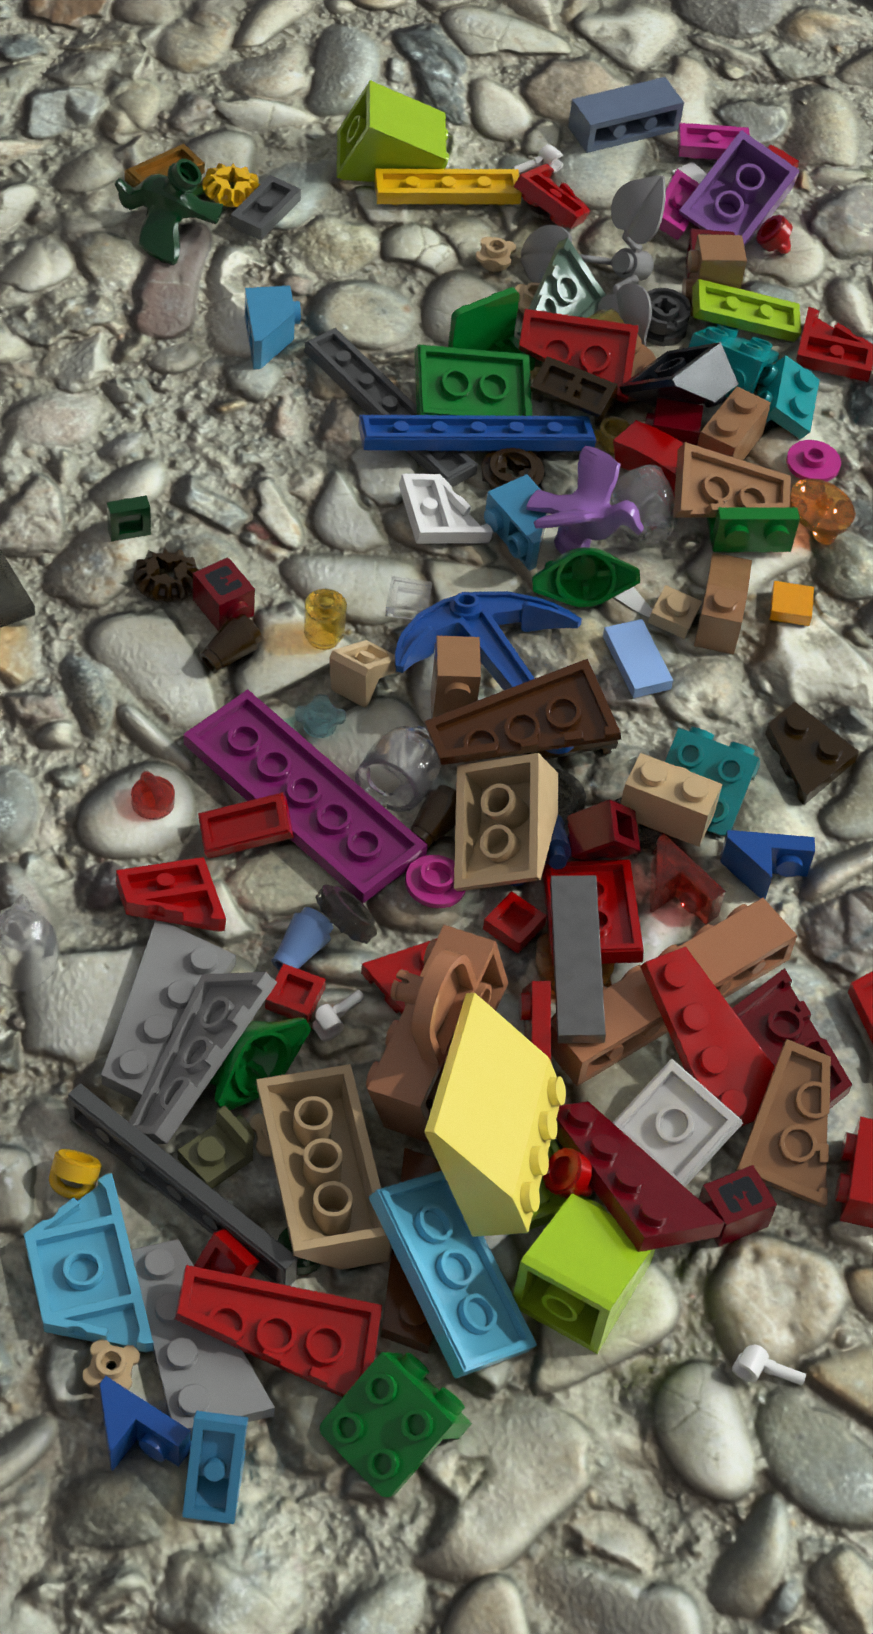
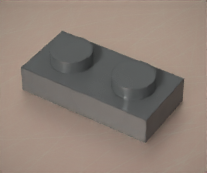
M270 175L230 214V226L262 240L301 200V189Z

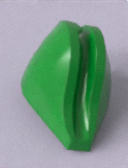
M593 547L568 550L555 558V560L548 561L544 569L532 577L533 592L576 607L596 606L639 584L640 570L604 550Z
M293 1018L277 1022L251 1021L209 1082L217 1087L214 1098L218 1107L226 1106L229 1110L251 1102L259 1098L256 1079L285 1075L311 1031L307 1020L304 1018Z

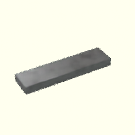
M596 875L551 876L550 892L558 1043H605L606 1031Z

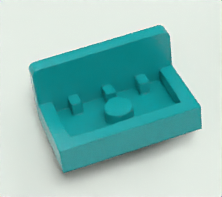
M787 355L775 364H768L762 370L758 380L757 396L771 402L766 423L772 419L801 440L811 432L820 379Z

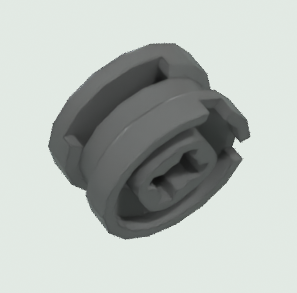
M655 288L647 291L651 299L652 315L646 341L659 346H671L681 342L686 336L690 318L691 304L682 293L674 289Z

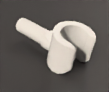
M545 145L539 151L537 157L513 166L512 169H518L519 174L547 163L554 169L553 173H556L563 167V163L558 159L563 154L554 146Z
M356 990L333 1007L325 1004L317 1009L315 1014L316 1020L313 1022L312 1028L322 1041H330L343 1031L344 1024L340 1018L364 999V994L360 990Z
M756 1344L747 1346L739 1354L732 1367V1371L736 1376L748 1382H756L762 1371L801 1386L806 1378L805 1373L769 1359L767 1351Z

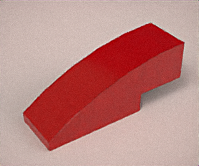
M637 420L634 421L613 440L615 460L620 464V468L646 476L649 490L675 499L677 451L684 443L655 427Z

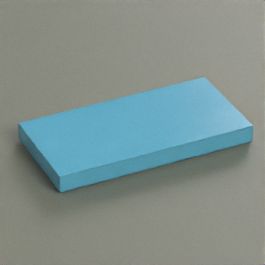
M442 1170L378 1189L368 1197L455 1379L527 1353L537 1346L484 1236L472 1237Z

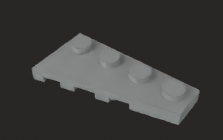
M155 920L101 1074L102 1085L139 1102L202 974L231 973L236 965V955L167 922Z
M267 972L202 974L129 1120V1123L154 1143L167 1144L277 984Z
M179 1239L132 1249V1257L153 1339V1354L168 1416L191 1430V1436L196 1410L248 1417V1422L274 1416L275 1407L242 1350L175 1320L183 1271L186 1265L194 1266Z

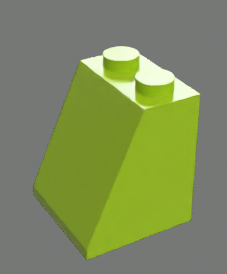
M369 80L337 130V178L345 181L375 182V169H445L449 160V153L446 152V141L449 131L446 129L445 112Z
M572 1193L520 1261L513 1297L521 1312L598 1354L650 1266L655 1249L638 1252L614 1217L601 1204L590 1199L584 1200Z

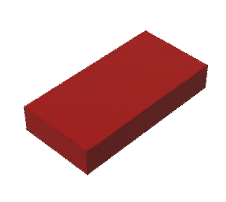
M283 792L198 813L204 853L208 859L294 838L287 798Z

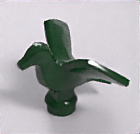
M180 159L168 168V176L162 174L150 175L136 187L127 185L121 178H118L115 182L119 200L123 207L129 210L141 206L147 207L146 217L140 231L139 245L152 257L170 265H175L179 259L180 240L178 224L183 218H198L217 224L223 211V204L203 201L196 197L204 193L202 184H199L202 175L197 165L188 159Z

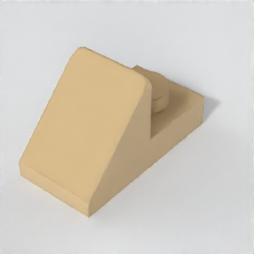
M367 640L332 650L329 657L331 689L362 707L369 705L378 680L396 673L395 655Z

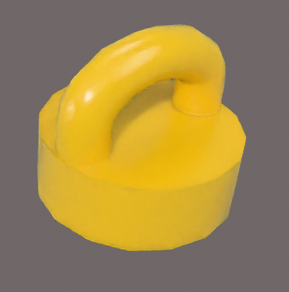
M71 1149L58 1150L55 1152L51 1164L49 1184L60 1196L79 1200L95 1188L102 1164L97 1158L84 1152ZM61 1178L83 1184V1186L79 1188L70 1187L64 1184Z

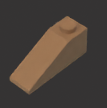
M715 552L712 553L694 642L695 647L734 655L745 611L752 560Z

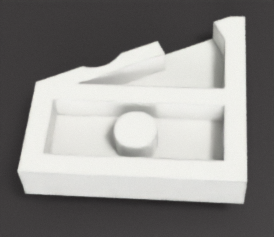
M402 474L399 488L416 544L490 542L493 534L492 528L488 523L480 526L469 514L471 506L463 497L457 495L452 490V486L440 474Z

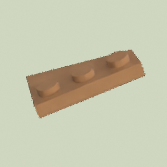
M685 442L677 451L673 518L716 517L718 507H790L791 476Z
M785 1040L735 1170L736 1172L754 1165L766 1185L822 1208L827 1206L828 1199L826 1168L829 1155L827 1124L830 1111V1056L791 1040Z

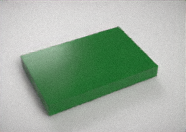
M417 344L414 350L417 415L533 416L529 354Z

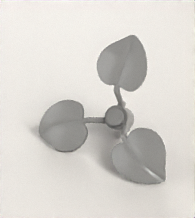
M660 175L629 181L618 189L611 205L612 222L616 228L625 230L622 239L630 248L620 249L613 258L579 254L584 262L611 265L617 276L626 278L613 286L614 294L601 298L597 306V319L638 325V335L641 338V344L645 346L651 322L652 304L648 292L640 285H637V283L651 275L654 262L648 252L642 251L643 247L640 244L647 243L655 236L662 221L666 186L665 177ZM545 225L536 229L525 240L521 250V262L532 282H541L558 242L569 238L572 243L571 234L565 228L557 225Z

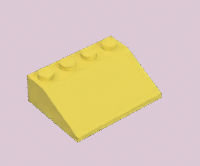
M466 993L424 1133L472 1237L528 1233L533 1212L539 1209V1187L542 1175H546L548 1172V1151L551 1140H554L557 1136L556 1118L559 1106L565 1103V1084L562 1077L556 1076L547 1055L476 993Z

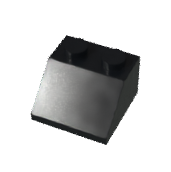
M719 342L667 351L619 388L622 394L655 408L657 398L704 404L706 408L725 401L727 398L726 393L737 386L738 382L723 346Z

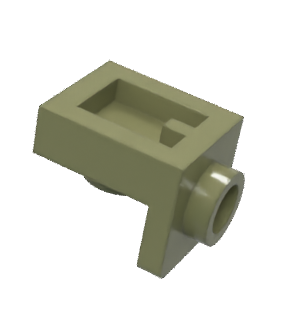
M223 1106L216 1111V1124L178 1149V1160L184 1167L213 1189L253 1161V1142L255 1139L253 1129L241 1115L235 1117L226 1106Z

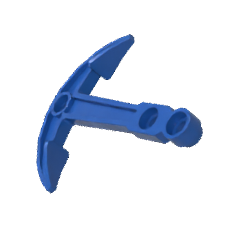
M509 591L462 592L437 602L414 617L402 631L397 642L395 669L396 672L404 673L416 662L430 657L434 653L437 636L480 637V662L503 690H507L535 678L498 625L521 622L520 626L524 632L557 628L578 629L582 618L555 603L538 597ZM573 747L546 751L554 754H564L571 751Z

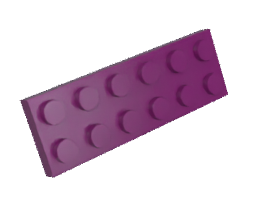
M248 689L183 734L184 745L246 801L283 792L287 798L294 836L290 840L362 904L404 873L414 860L425 856L427 853V844Z

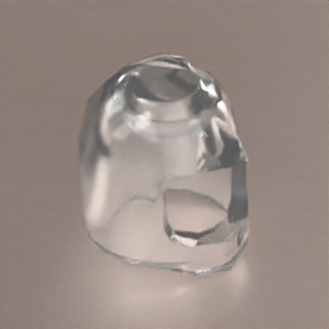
M646 465L618 477L611 494L610 505H615L624 500L633 502L639 511L640 520L644 526L642 533L637 535L629 527L621 525L619 529L630 540L653 545L668 538L678 523V518H673L675 492L661 467Z
M401 726L390 730L376 741L357 769L355 783L385 809L396 812L410 811L427 796L435 784L441 764L426 728L423 726ZM380 764L392 772L401 781V784L392 793L378 789L370 778V765Z
M21 894L11 907L0 911V986L18 992L39 987L55 971L60 954L56 929L39 911L33 908L26 895Z

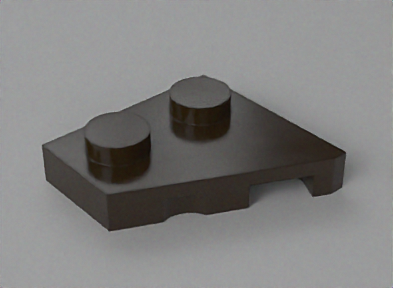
M796 702L768 723L765 733L772 749L780 756V764L785 774H791L798 787L796 796L803 805L808 803L856 762L859 750Z

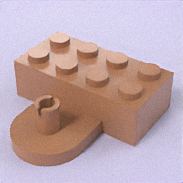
M443 925L437 940L432 939L429 942L424 955L425 966L420 976L403 969L397 973L396 977L401 979L402 983L396 980L393 981L391 998L396 1001L405 1002L406 1007L399 1021L394 1020L390 1025L386 1035L385 1052L380 1062L375 1061L372 1064L366 1079L367 1090L383 1126L428 1143L429 1141L424 1133L466 993H476L496 1011L508 985V979L496 941L447 925Z

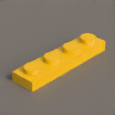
M375 169L374 180L377 204H521L522 193L513 187L519 178L518 169Z

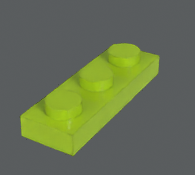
M698 279L692 287L693 318L795 342L801 335L799 303Z

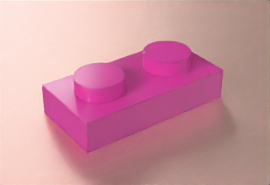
M679 123L677 133L679 157L719 159L741 130L750 135L749 128Z
M679 169L675 171L666 185L665 206L659 227L661 231L677 241L690 222L678 214L679 210L699 185L698 182Z

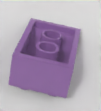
M741 130L688 198L678 214L703 230L735 232V235H742L745 247L758 232L761 225L774 214L790 193L800 170Z

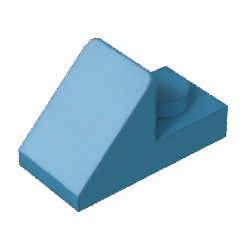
M196 1410L193 1422L183 1518L229 1524L235 1523L246 1455L244 1449L248 1417Z

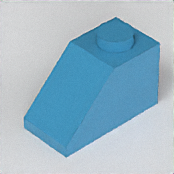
M290 286L245 288L244 317L253 369L263 368L294 340L295 324H301V307L299 301H293Z

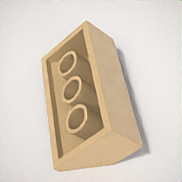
M351 1064L256 1079L293 1255L340 1270L389 1261L391 1244L368 1198L376 1190L381 1189Z

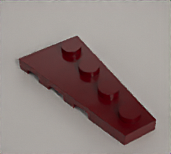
M589 1101L559 1106L556 1118V1139L563 1148L574 1149L589 1159L592 1166L590 1186L638 1252L720 1236L725 1222Z

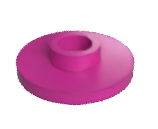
M803 440L790 447L786 457V464L790 472L803 481L825 483L837 476L841 467V459L837 451L830 445L817 440Z
M425 855L419 857L409 865L405 875V886L410 896L418 903L430 908L451 907L464 897L466 891L457 892L454 889L455 861L445 856Z

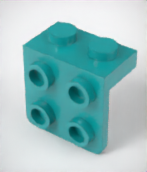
M717 324V326H710L693 333L688 348L721 342L737 379V386L752 394L755 391L763 368L768 364L776 362L779 356L778 352L771 349L773 345L770 342L757 337H752L751 340L738 336L739 330L733 327ZM737 386L726 393V397H729Z
M691 726L690 730L687 731L678 727L665 762L683 767L692 773L722 784L716 810L707 831L719 836H726L727 830H732L751 779L754 780L760 767V758L754 756L755 750L746 745L731 741L730 745L727 746L714 741L715 735L703 729Z

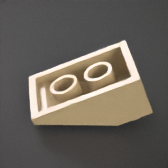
M539 753L457 766L454 889L457 892L541 880L558 815V772Z

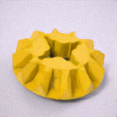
M218 163L216 168H208L202 183L204 193L212 201L227 207H238L261 185L258 183V175L249 173L248 167H235L234 163L231 166ZM229 182L235 183L234 189L230 188Z

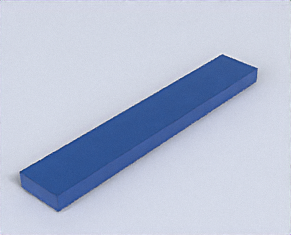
M359 415L358 424L363 450L499 451L504 448H519L525 451H581L585 446L595 448L596 437L588 416Z

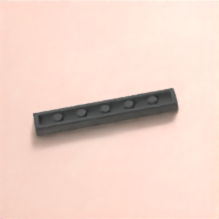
M336 328L305 342V353L368 415H417L416 405ZM406 451L428 474H440L452 487L477 474L478 465L464 451Z
M81 1083L68 1094L69 1113L72 1122L212 1235L226 1228L259 1261L255 1270L270 1282L287 1286L292 1285L297 1276L298 1257H295L292 1252Z

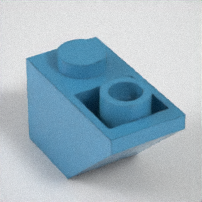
M526 474L488 491L484 520L492 528L493 532H496L506 543L511 555L516 559L519 558L530 571L537 566L545 528L536 529L534 521L548 515V513L527 510L529 499L535 491L541 489Z

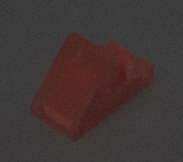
M663 834L657 839L651 863L650 912L653 913L676 896L687 912L695 914L707 925L719 916L726 891Z

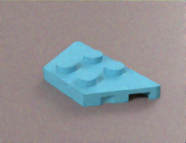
M105 1174L98 1179V1186L78 1201L72 1198L58 1209L54 1217L42 1220L24 1234L43 1329L47 1333L92 1342L103 1339L113 1346L123 1348L127 1345H132L138 1351L151 1352L154 1351L153 1339L113 1174Z

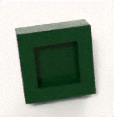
M147 495L107 502V526L111 542L151 535V509Z

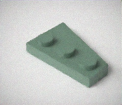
M569 238L558 242L529 309L591 318L597 312L599 301L606 294ZM521 324L520 329H519V331H518V335H519L520 337H521L522 324ZM536 359L538 364L542 363V361Z

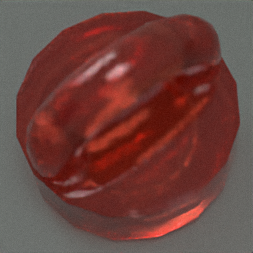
M149 771L142 772L140 780L134 784L131 791L133 810L139 816L151 820L161 819L169 815L175 805L173 785L167 779L154 776Z

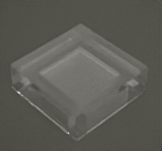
M392 576L385 616L413 620L418 613L429 607L432 582Z

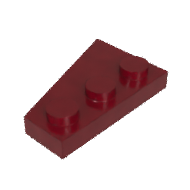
M784 968L732 1009L774 1066L786 1039L830 1056V1108H832L849 1094L852 1083L828 1041L819 1036L810 1020L812 1015L804 1001L800 1002L791 987L792 979Z

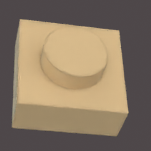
M665 585L647 623L685 639L702 601Z

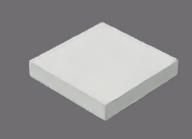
M672 1058L612 1122L684 1187L743 1124L742 1120Z

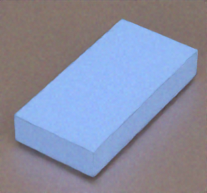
M643 619L604 627L603 639L632 698L672 689L673 678Z

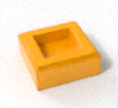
M774 581L771 592L769 620L810 626L814 587Z

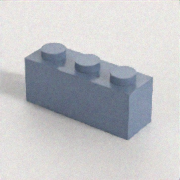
M666 77L572 99L568 128L584 151L590 153L678 131L684 101Z

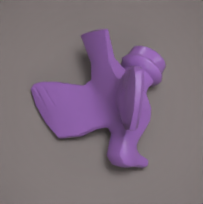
M585 446L580 452L578 488L573 494L556 495L537 490L527 503V510L551 514L535 520L534 526L536 529L560 526L554 538V544L561 554L576 548L590 547L591 540L607 539L621 525L629 527L637 535L642 533L644 526L640 520L639 511L633 502L624 500L615 505H610L609 502L617 483L620 464L609 454L589 446Z

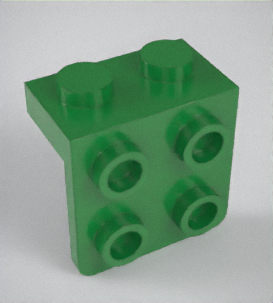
M510 287L456 309L451 315L448 347L526 354L519 351L520 341L514 336L519 292L514 287ZM529 355L530 371H533L536 359Z
M718 507L716 517H707L712 552H791L800 521L798 507Z
M381 1352L320 1424L321 1435L382 1497L396 1495L443 1439H460L472 1425L461 1413L465 1406L460 1399L444 1387L438 1390L426 1378L429 1374L428 1368L409 1352H406L404 1355L402 1353Z

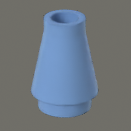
M304 907L301 913H294L278 951L271 959L273 965L279 971L283 963L299 969L331 941L329 934L334 927L330 920L319 911L310 907Z

